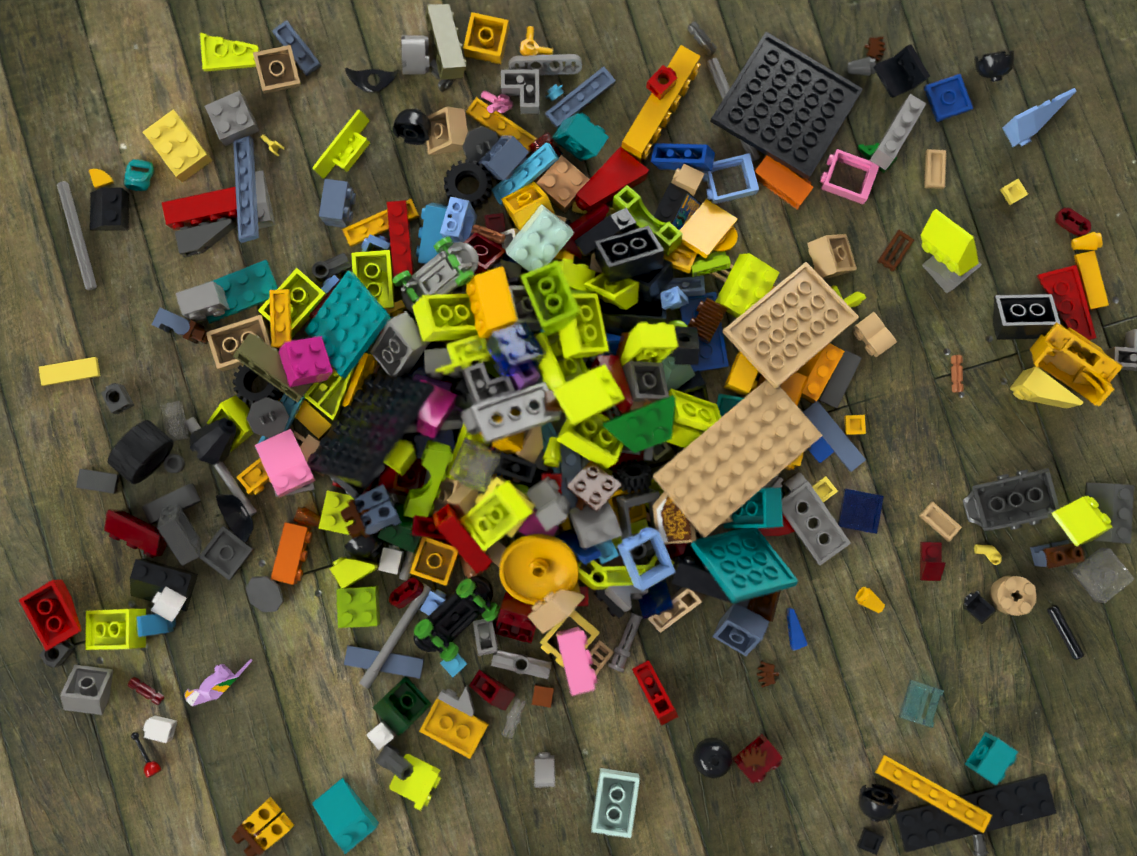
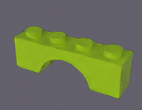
M628 185L614 196L613 209L618 212L627 208L637 222L636 229L649 226L667 257L681 245L683 233L669 221L665 223L656 219L646 209L641 196Z
M427 440L422 454V465L430 472L431 477L423 487L409 490L403 506L404 516L414 518V515L424 517L432 515L434 499H438L440 494V483L446 479V467L451 465L453 460V454H451L449 445Z

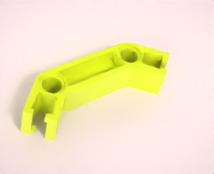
M656 554L646 565H635L639 575L655 567V563L658 560ZM593 560L586 564L591 570V573L587 574L579 568L582 562L579 561L578 578L592 590H603L610 586L633 585L626 566L602 567ZM594 574L600 576V583H596L593 580Z

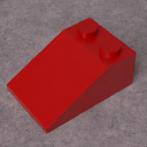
M62 579L52 580L19 599L46 651L82 631L72 597Z

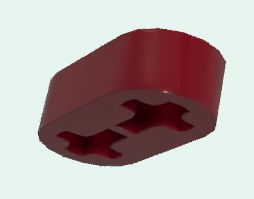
M1063 208L1055 215L1056 223L1075 236L1081 237L1091 230L1090 221L1070 208ZM1066 213V214H1067V220L1064 221V220H1063V214ZM1081 223L1083 224L1084 229L1082 231L1079 230L1080 227L1078 226Z
M416 578L408 579L391 592L389 596L390 604L398 609L405 607L422 594L424 589L423 583Z

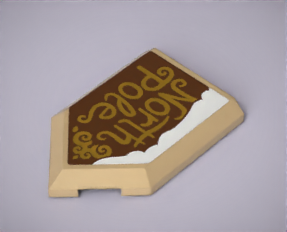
M664 491L653 504L655 530L659 531L663 543L674 544L696 541L694 525Z

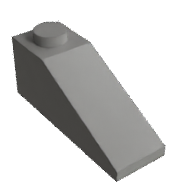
M264 171L255 172L258 229L274 226L275 220Z

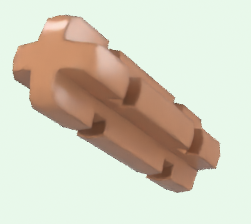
M476 224L472 226V234L477 232L498 244H503L505 241V234Z
M961 355L951 356V364H953V367H951L952 392L960 393L964 390L962 384L963 366H961L963 357Z

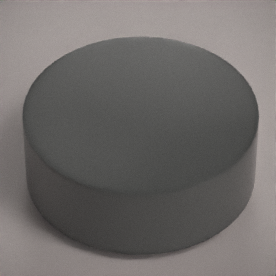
M170 454L165 458L164 467L168 472L179 473L184 469L185 461L182 456Z

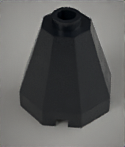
M222 418L194 431L190 435V449L193 452L196 450L198 453L197 458L200 461L211 465L225 461L229 456L236 435L235 424L230 419Z

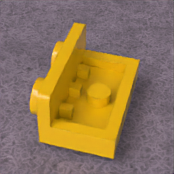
M261 458L237 476V479L247 490L248 495L259 494L265 489L264 485L266 483H271Z

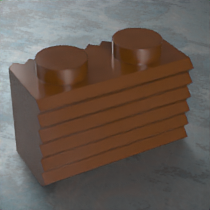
M706 298L705 302L701 300L696 309L699 312L696 319L692 317L687 327H697L698 339L709 344L727 308L709 298Z

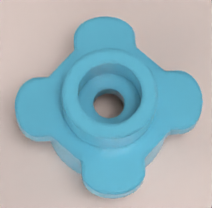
M555 84L548 89L547 92L549 94L546 98L549 97L553 101L563 94L562 84L560 86Z

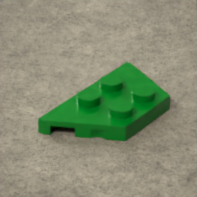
M671 395L603 422V426L633 453L672 439L675 396Z

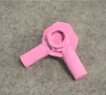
M483 91L481 94L482 98L493 103L487 107L489 113L495 111L506 113L507 110L512 108L513 103L509 100L510 97L505 94H499L498 97L487 91Z

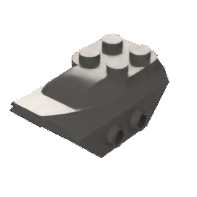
M1049 468L1028 472V469L1017 471L1016 476L1009 477V474L997 476L996 481L972 486L971 493L963 499L968 522L981 526L984 531L1006 527L1014 530L1022 528V524L1028 522L1030 525L1042 523L1041 519L1053 516L1051 513L1060 509Z

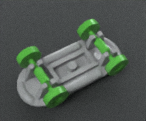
M450 236L444 237L434 245V249L439 254L416 273L411 275L407 270L393 278L392 281L396 287L403 285L401 288L403 303L413 313L414 317L415 313L412 306L422 295L450 294L456 288L469 283L475 276L474 273L478 268L479 259L476 250L471 245L464 242L453 243Z

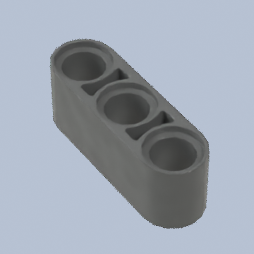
M192 483L142 506V509L149 524L152 525L159 522L161 511L165 507L179 504L181 509L185 510L201 502V499Z

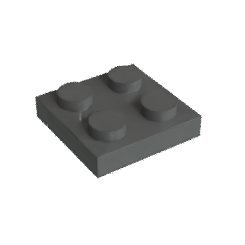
M222 526L200 554L199 558L225 578L231 580L254 551V548L240 540L227 527Z

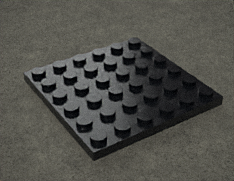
M765 32L710 122L809 180L863 89L768 32Z
M376 373L369 374L364 379V384L361 387L362 390L356 391L351 406L347 405L344 407L342 415L332 424L331 430L327 436L322 438L317 450L309 456L307 464L310 470L367 488L436 388L431 383Z

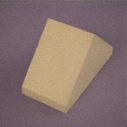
M464 482L447 499V502L460 518L476 506L474 501L478 497L480 485Z

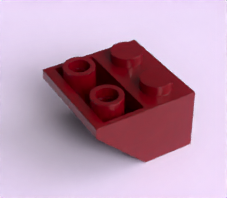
M505 592L495 634L532 644L536 626L529 619L528 615L532 612L531 607L533 605L521 602L508 592Z

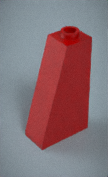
M619 147L576 193V205L581 210L589 212L602 202L606 204L613 200L614 196L626 185L633 188L645 181L648 177L649 169L622 147Z
M449 503L433 514L437 529L476 573L485 571L490 567L492 563L490 555L486 550H482Z

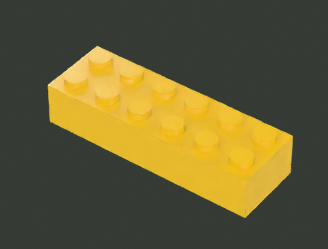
M680 45L668 65L677 75L676 85L661 100L651 93L622 141L621 147L640 163L642 159L646 160L648 158L652 143H657L661 136L662 127L666 128L671 119V111L675 112L677 110L681 97L686 95L690 87L691 80L694 81L699 73L701 66L699 60L701 56ZM661 78L659 80V83L667 84L668 81L664 78Z

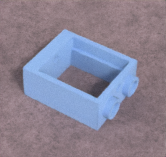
M750 153L715 161L712 171H702L705 173L703 181H707L708 189H706L707 197L714 204L755 195L759 191ZM741 165L747 189L717 196L711 172Z
M450 197L440 234L443 238L450 236L453 243L464 242L472 235L471 230L472 226L476 223L477 214L468 200Z
M650 527L643 528L639 531V534L634 537L625 538L623 543L617 546L634 587L642 591L675 573L658 530ZM650 539L660 564L639 575L629 550Z

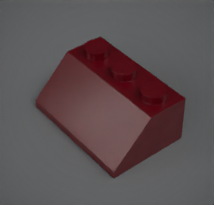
M108 509L104 531L110 533L109 537L118 541L122 539L127 542V546L133 549L140 548L144 550L143 554L151 558L163 555L168 544L157 527L123 510Z

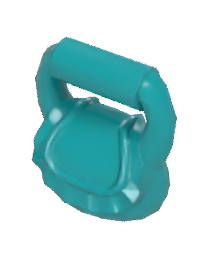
M131 160L126 166L124 186L135 191H146L150 186V179L154 173L153 164L150 161ZM131 168H145L149 169V171L146 173L135 170L132 171Z

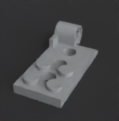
M542 382L473 405L465 410L461 417L468 434L481 432L487 443L560 419V414L557 411H546L545 392L548 388L546 383ZM530 403H536L538 404L539 409L532 410L529 408L528 405ZM512 409H518L521 412V415L517 417L511 415L510 411ZM494 415H499L502 421L496 423L491 418Z
M800 472L783 483L789 494L782 498V514L819 566L851 544L809 481ZM801 502H805L807 509L800 513L798 505ZM811 518H816L818 522L814 528H810L808 525ZM826 533L828 541L821 544L819 537L821 534Z

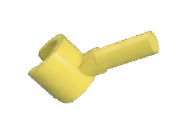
M261 135L260 138L269 145V150L276 156H280L277 154V150L279 148L284 150V147L277 141H271L265 135Z

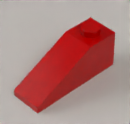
M648 660L633 668L632 671L661 726L679 717L650 661Z

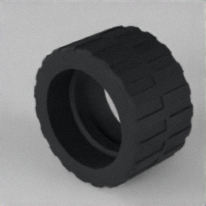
M144 420L123 435L113 447L107 461L112 468L131 484H138L148 478L164 462L165 458L170 454L174 442L151 421Z

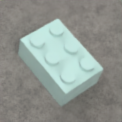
M541 204L505 251L509 257L531 272L548 265L574 234V231Z
M600 768L591 825L592 832L631 838L640 780L639 774Z

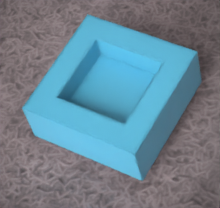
M459 653L449 662L444 660L440 662L452 677L468 664Z

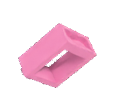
M837 149L834 154H830L826 165H829L827 172L824 171L821 176V189L864 204L870 194L879 166L871 161ZM837 161L867 171L859 194L829 183Z

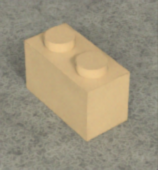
M683 164L681 169L677 168L671 183L695 196L705 173Z

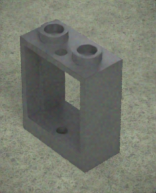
M649 488L645 489L644 492L638 491V493L633 492L616 497L622 542L627 537H634L639 534V532L635 534L631 532L629 507L648 503L651 528L655 529L653 504L660 497L659 491Z
M179 504L165 507L161 511L157 528L180 564L184 565L200 557L202 540Z

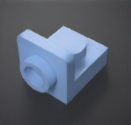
M678 286L660 293L661 304L664 310L668 308L674 310L689 303L688 297Z
M436 589V591L431 590L420 610L430 615L447 599L445 598L447 594L439 589Z

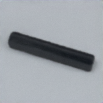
M1051 606L1047 611L1071 656L1076 660L1082 658L1084 653L1059 607Z

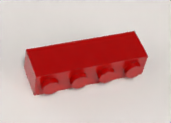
M236 186L162 202L166 225L173 230H180L181 227L187 225L199 226V223L205 221L217 222L218 219L228 216L229 218H236Z
M406 200L387 202L393 277L407 270L413 275L414 265L408 203Z

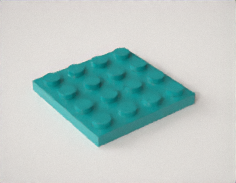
M347 271L319 309L317 315L308 324L305 332L312 336V338L322 336L330 364L340 377L346 378L391 317L353 272Z
M742 528L697 539L691 544V547L732 603L794 587L798 583L797 578L758 528Z

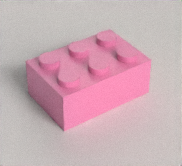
M574 627L556 632L571 695L595 690L594 684L597 683L594 669L589 667L593 663L589 649L585 650L584 645L588 644L584 630L580 631L579 627Z

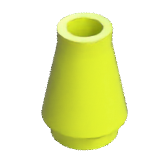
M557 437L549 438L542 458L545 466L559 467V464L562 462L561 445L557 441Z

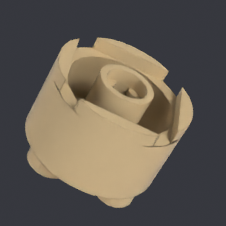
M1006 575L993 583L990 589V598L996 609L1000 612L1016 616L1028 614L1035 605L1036 588L1029 580L1023 577Z

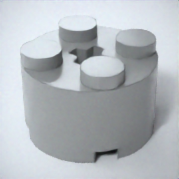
M401 35L402 74L429 73V55H425L428 54V37H424V35Z

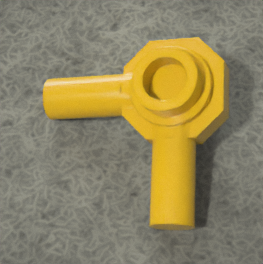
M528 26L526 39L520 44V53L523 56L537 54L552 55L553 49L539 47L533 40L534 27Z

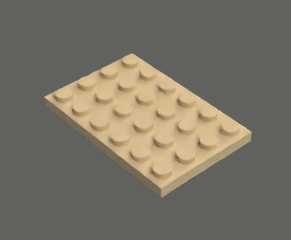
M805 262L728 325L722 333L776 389L852 325L859 316Z

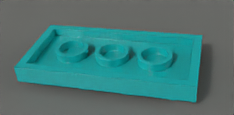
M263 260L213 280L223 287L230 310L225 311V314L220 316H208L207 320L211 324L266 302L270 298L269 290L278 289L268 261Z

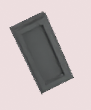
M79 469L76 488L116 494L120 475Z

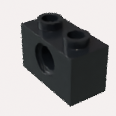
M674 327L678 347L670 353V357H674L675 365H698L699 340L697 327Z

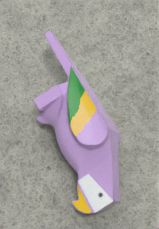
M250 659L235 675L225 664L216 665L215 673L208 676L202 682L199 689L191 691L187 689L185 692L186 701L191 706L218 699L253 660Z

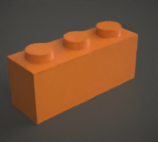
M767 155L755 170L757 181L796 209L800 207L814 188L809 180L799 177L796 172Z
M290 522L284 523L271 575L272 580L293 585L301 581L303 570H301L302 562L306 561L308 551H305L306 546L312 539L311 527Z

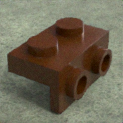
M781 590L750 598L747 609L761 615L767 621L773 622Z

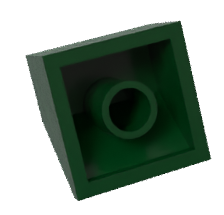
M396 502L394 507L401 523L395 526L391 524L382 528L378 538L411 553H416L422 537L411 535L414 518L404 516V505Z
M405 676L372 708L400 736L432 703Z

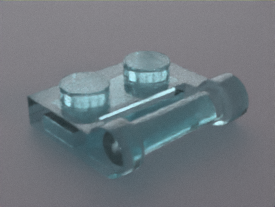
M910 680L899 717L933 728L935 712L944 690ZM929 692H931L933 694L928 707L926 718L924 719L921 717L923 714Z

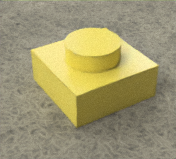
M1019 178L1000 189L1009 205L1028 195Z
M826 476L812 486L823 503L838 492Z

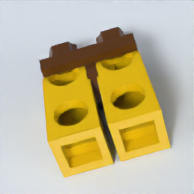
M271 797L236 828L237 831L232 836V839L237 844H240L244 839L250 844L244 850L247 856L261 855L294 827V824L284 812L266 826L282 810Z

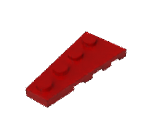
M1077 265L1038 274L1037 277L1046 293L1052 294L1056 310L1066 328L1070 327L1088 340L1096 339Z

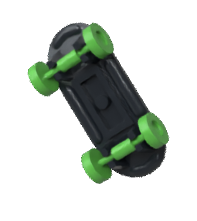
M474 576L463 580L439 607L416 625L413 637L416 646L426 652H440V657L445 662L453 660L459 651L458 646L452 642L480 614L488 622L494 620L499 615L500 607L495 602H491L493 589L490 582L481 576Z

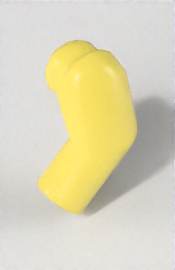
M975 544V554H985L994 565H999L1002 562L1001 554L993 545Z

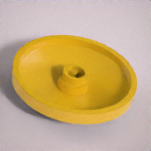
M543 534L527 535L515 540L506 548L500 560L499 575L504 588L511 596L526 604L534 605L539 600L543 602V598L551 591L553 593L560 589L572 591L578 579V561L572 549L560 539Z

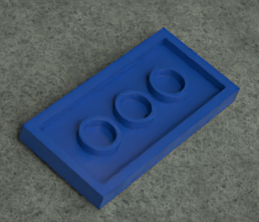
M716 292L705 293V295L689 296V303L679 308L681 321L688 326L691 318L696 319L699 313L696 309L700 301L705 302L706 298L716 301ZM721 322L709 344L699 340L698 365H691L694 372L729 367Z

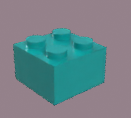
M985 732L965 762V765L997 785L998 782L1004 779L1007 768L1016 761L1018 752L999 738Z

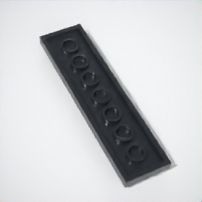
M1045 774L959 795L962 799L992 815L985 832L1057 814L1047 775ZM930 803L900 810L895 813L905 852L981 833Z

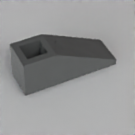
M220 218L214 223H199L197 227H181L179 231H175L179 254L183 257H189L204 253L236 227L235 222L229 218Z

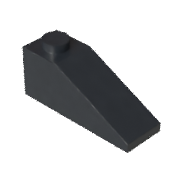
M624 208L609 215L576 239L574 243L582 255L586 257L595 253V241L635 229L637 222L628 209Z

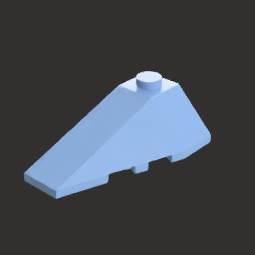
M1073 88L1051 100L1052 102L1047 100L1038 107L1036 105L1010 120L1003 127V130L1011 145L1015 147L1020 144L1022 147L1031 142L1030 138L1076 92V89Z

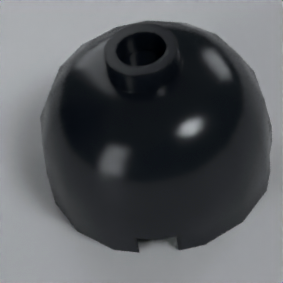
M1010 50V54L1007 55L1005 51L984 54L982 59H979V56L974 57L976 71L983 78H990V82L1002 80V76L1007 75L1014 66V50Z
M406 109L397 115L392 132L398 139L399 136L404 138V142L407 144L422 145L426 140L428 142L430 138L431 123L429 118L419 109Z
M380 530L370 534L367 538H364L363 535L352 538L344 546L346 551L358 560H364L369 557L371 560L381 553L379 549L383 545V540L378 538Z
M706 738L698 743L693 753L694 765L703 776L712 779L720 778L731 768L732 752L722 740Z
M872 784L873 788H866V785L862 786L859 793L861 811L875 822L891 819L897 812L899 795L897 794L896 797L893 794L894 790L884 785Z

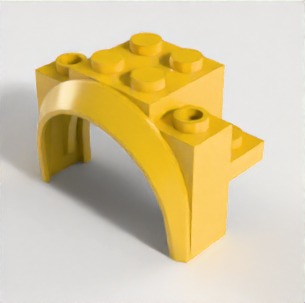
M1057 322L1046 336L1041 334L1030 348L1033 364L1037 368L1039 367L1095 406H1100L1114 390L1110 382L1123 368L1120 363L1107 356L1101 347L1070 327L1066 329Z

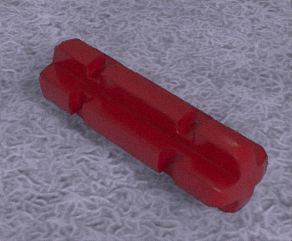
M132 677L127 684L129 688L136 689V692L146 699H151V702L155 705H159L164 699V695L159 692L156 693V690L144 682L141 683V680L136 677Z

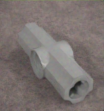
M498 650L493 655L491 666L515 671L519 674L524 673L548 679L552 662L527 657L524 654L519 655ZM517 660H525L527 666L524 669L518 668L516 665Z

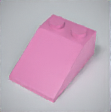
M291 428L255 445L271 483L280 498L316 481Z

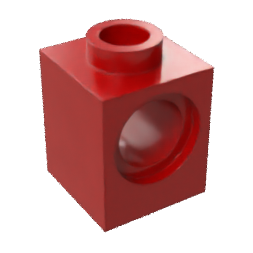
M662 65L647 81L646 88L661 100L676 85L677 75L673 69ZM664 78L668 83L661 84L658 80Z

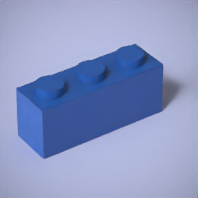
M654 143L651 162L659 170H677V168L681 169L683 164H686L699 171H712L715 152L706 144Z

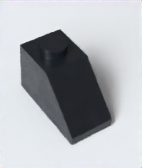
M494 452L488 471L531 483L537 464L501 452Z

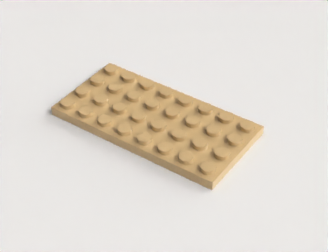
M765 380L652 477L700 534L706 537L816 442L822 434L780 386L775 389Z

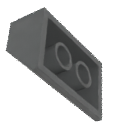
M1086 483L1085 496L1092 497L1097 501L1099 510L1110 518V524L1113 527L1093 541L1131 544L1134 485Z

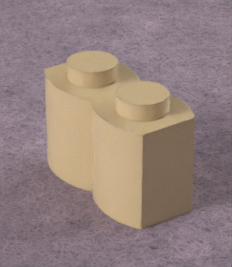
M875 312L853 327L855 337L859 341L863 340L865 342V349L871 356L878 357L897 343L894 336Z

